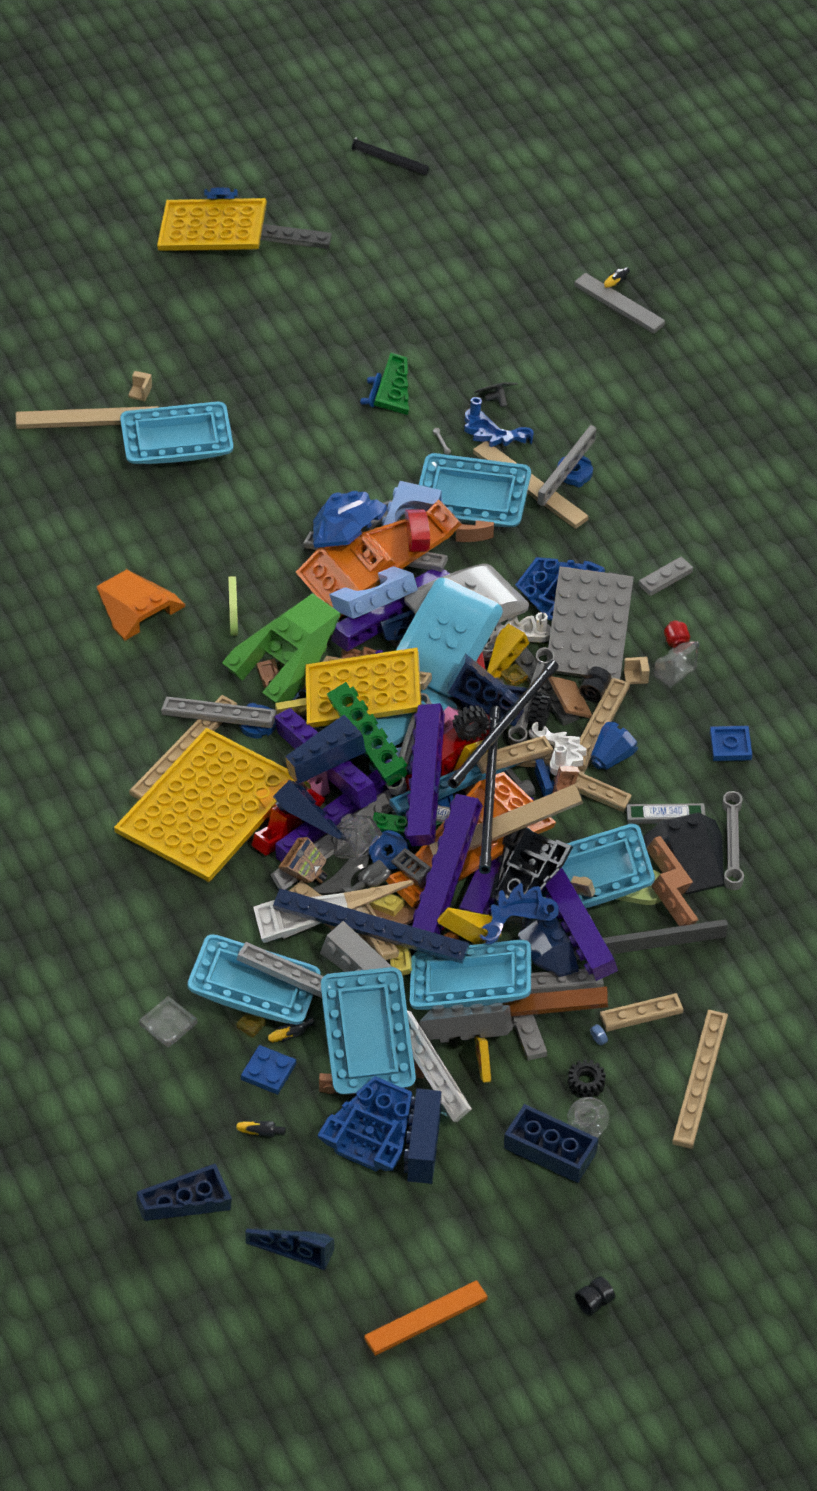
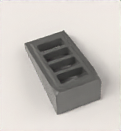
M404 848L391 862L422 889L426 886V876L431 871V867ZM408 857L409 859L402 865L401 863Z

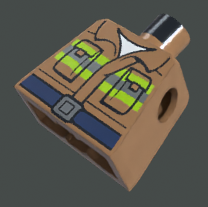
M308 837L297 838L278 867L299 881L302 880L304 883L313 882L314 879L319 883H323L328 876L322 870L326 863V858Z

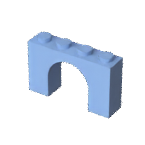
M400 481L398 487L394 488L393 501L388 504L387 517L383 518L382 526L397 522L406 509H424L427 512L438 499L443 501L442 490Z
M394 566L378 573L381 585L362 591H355L344 587L329 594L333 608L340 612V614L350 618L359 617L416 592L418 588L414 575Z

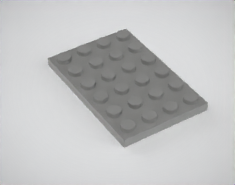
M568 567L559 568L548 648L554 651L555 661L559 665L555 672L556 674L586 677L589 669L597 666L607 670L612 678L620 680L633 576Z

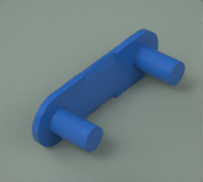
M377 373L376 377L367 378V382L374 383V386L371 389L369 398L360 399L361 405L370 404L371 407L375 406L374 402L382 380L380 373Z

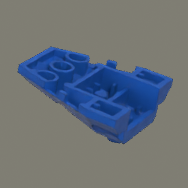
M351 491L345 494L339 492L332 494L313 520L314 548L349 545L362 534L361 529L364 526L370 528L372 520H380L387 510L386 505L377 499L370 500L369 494L366 492Z
M536 557L516 583V587L543 614L546 613L548 619L552 621L559 568L568 567L604 573L605 568L590 561L578 564L574 560H568L566 563L559 562L558 559Z
M374 1076L356 1092V1096L349 1103L346 1101L342 1105V1109L327 1118L318 1134V1138L326 1145L334 1148L335 1153L374 1171L379 1169L393 1171L403 1152L412 1092Z

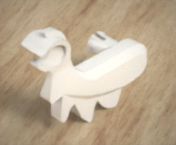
M538 613L536 621L534 616H528L519 622L517 616L510 618L505 625H502L501 622L498 623L496 631H493L490 636V642H487L482 651L484 660L488 661L491 659L496 637L508 623L524 632L529 642L549 641L551 626L547 624V614H543V619L542 613Z
M538 722L532 725V730H529V736L532 739L545 735L549 743L555 747L550 761V772L553 775H557L559 766H583L582 756H586V748L580 745L579 737L566 736V732L553 734L550 733L546 726H544L542 731H538Z

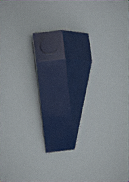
M247 1229L245 1232L246 1244L324 1271L334 1252V1238L327 1234Z

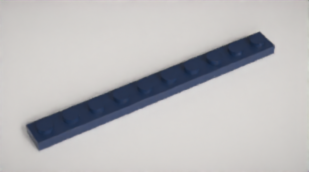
M281 888L273 904V908L334 927H337L344 921L358 934L463 964L469 948V943Z

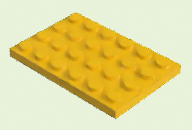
M266 198L166 200L157 244L158 251L259 249L267 205Z
M418 648L305 665L307 725H310L312 728L330 725L340 718L330 703L327 693L345 682L350 688L353 686L359 695L357 697L358 700L365 702L369 709L367 713L369 716L373 714L375 718L417 712L418 705H421ZM362 717L357 718L355 721L361 720Z

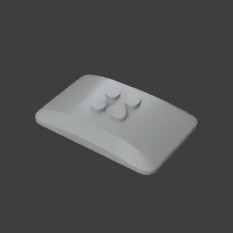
M479 564L441 577L447 578L501 605L503 613L498 623L525 613L529 608V603L491 565ZM436 580L418 587L416 592L404 597L405 604L415 614Z

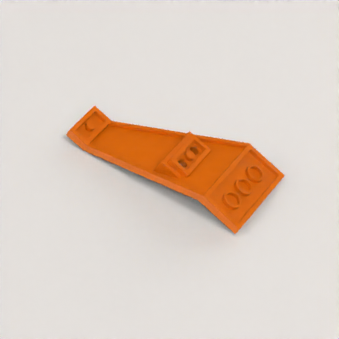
M439 499L426 512L430 531V550L448 539L462 525ZM406 519L362 532L349 545L319 547L296 573L317 597L333 607L329 594L344 587L355 591L374 588L380 584L379 572L393 566L403 569L426 552H409Z
M504 772L496 774L493 818L533 802ZM486 779L479 781L466 795L478 798L483 805L477 825L483 823ZM549 817L527 827L533 832L540 834L552 829L556 822ZM444 822L436 830L435 842L443 835ZM504 837L492 841V860L502 855ZM429 845L422 846L415 856L432 868L433 854ZM481 846L468 851L458 881L479 869ZM399 871L391 874L386 882L394 884L410 879ZM414 883L396 892L411 907L420 904V894L424 891L425 886L421 889Z

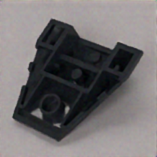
M698 812L663 820L643 836L646 848L655 837L661 836L693 881L686 890V895L724 886L722 833L716 820Z
M528 827L504 836L502 843L504 849L502 856H499L498 860L500 863L499 871L495 874L490 897L498 901L499 892L503 890L505 897L508 899L512 890L520 883L523 885L524 895L533 887L539 886L542 889L565 864L573 847L557 839L553 841L539 835Z

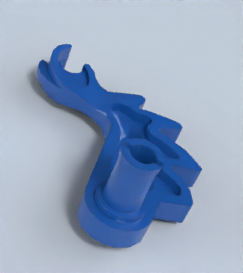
M478 397L471 399L470 409L465 412V422L467 424L464 431L474 435V441H490V447L500 443L507 446L513 440L526 443L527 437L532 444L534 432L531 428L521 427L512 431L500 429L481 411L482 400Z
M520 883L512 890L508 899L505 897L503 890L499 892L498 906L494 904L490 906L492 920L489 924L482 926V929L488 931V935L486 937L479 935V937L486 941L485 944L495 943L501 934L503 924L510 916L550 921L558 915L559 907L554 900L542 897L539 886L529 889L524 895L523 885Z

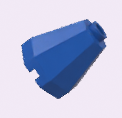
M606 722L601 728L591 754L592 764L597 769H608L632 756L638 750V747H635L637 741L625 728L618 729L617 726L619 724L616 722Z

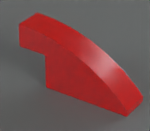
M406 509L405 518L409 552H427V550H430V531L426 511L424 509Z
M311 788L307 791L317 801L315 804L320 807L325 798ZM276 806L272 808L268 827L254 834L252 846L267 856L276 850V843L306 821L285 810L282 811Z

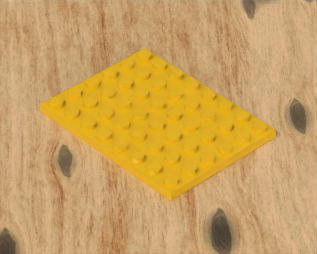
M205 728L117 823L114 831L210 882L271 814L276 800L274 799L266 809H264L259 801V798L269 796L270 791L267 787L277 786L280 782L291 779L294 782L295 780L289 775L287 768ZM266 789L268 791L266 796L260 797L256 794V791Z

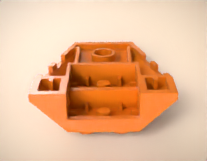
M125 570L97 586L108 617L111 619L113 629L124 640L140 633L139 622L164 609L169 615H172L185 607V604L174 593L129 570Z

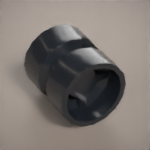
M591 667L579 688L580 695L590 702H599L611 682L612 677L610 673L601 667Z
M598 1276L590 1282V1285L584 1286L575 1292L574 1297L579 1308L586 1315L591 1316L601 1309V1305L605 1306L615 1299V1292L605 1278Z

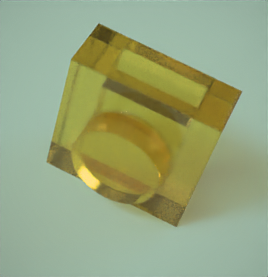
M517 663L501 671V677L510 686H517L528 679V675Z
M246 1013L237 1022V1028L252 1038L266 1025L265 1019L250 1013Z

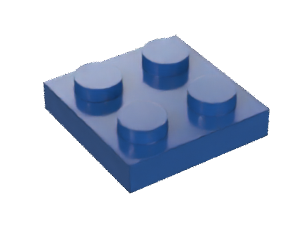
M749 726L710 727L713 761L752 760Z
M259 1045L242 1072L241 1080L278 1095L294 1069L296 1059Z

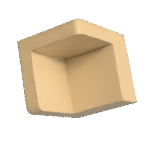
M134 371L132 375L133 387L129 393V398L146 401L152 388L151 374Z
M647 657L625 658L624 676L626 682L630 684L648 683L649 665Z

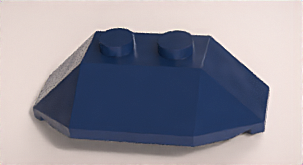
M557 917L550 921L528 920L518 933V938L530 943L533 964L553 972L559 977L579 972L571 941Z

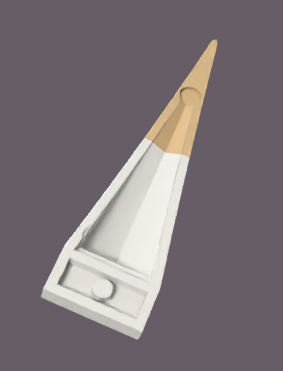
M408 880L369 889L312 898L354 910L411 886L414 882ZM275 900L253 907L263 943L281 937L283 939L321 923L273 908Z

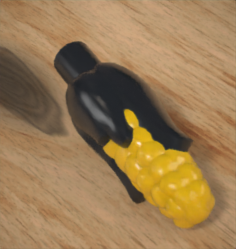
M628 267L616 269L605 280L604 287L610 288L623 282L627 278L630 269Z
M310 1018L301 1024L288 1023L284 1026H279L278 1030L268 1035V1040L272 1043L278 1041L283 1043L288 1039L298 1037L306 1032V1028L315 1025L314 1020Z
M272 1121L239 1122L236 1125L238 1131L253 1134L254 1136L273 1138L275 1135L286 1134V1127L276 1126V1123Z

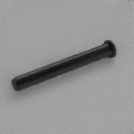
M355 138L352 143L353 151H361L423 175H427L429 172L428 165L360 141L359 138Z

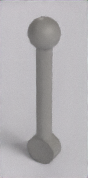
M434 428L433 434L437 435L444 448V453L449 455L451 450L447 448L442 439L440 429Z

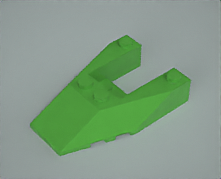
M312 593L236 646L222 664L230 673L243 681L264 654L268 653L282 663L284 667L262 693L274 705L279 702L291 701L306 683L305 665L320 661L323 652L325 653L328 639L333 634L341 614Z

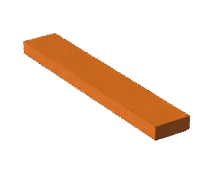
M476 1280L364 1335V1339L376 1356L487 1301L488 1296Z

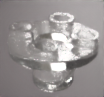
M585 1097L572 1104L568 1111L567 1120L569 1125L598 1137L608 1125L609 1112L606 1105L599 1099Z

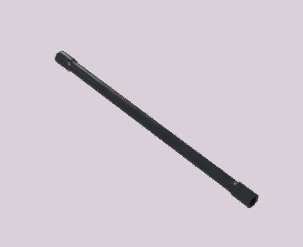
M551 660L548 662L522 696L463 765L449 778L448 785L451 788L455 789L462 783L481 757L543 684L557 671L559 665L556 661Z
M497 706L489 709V733L500 721L501 709ZM498 739L487 752L482 844L479 859V872L482 874L491 872Z

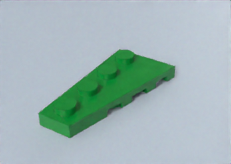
M390 353L374 402L375 406L408 415L407 357Z

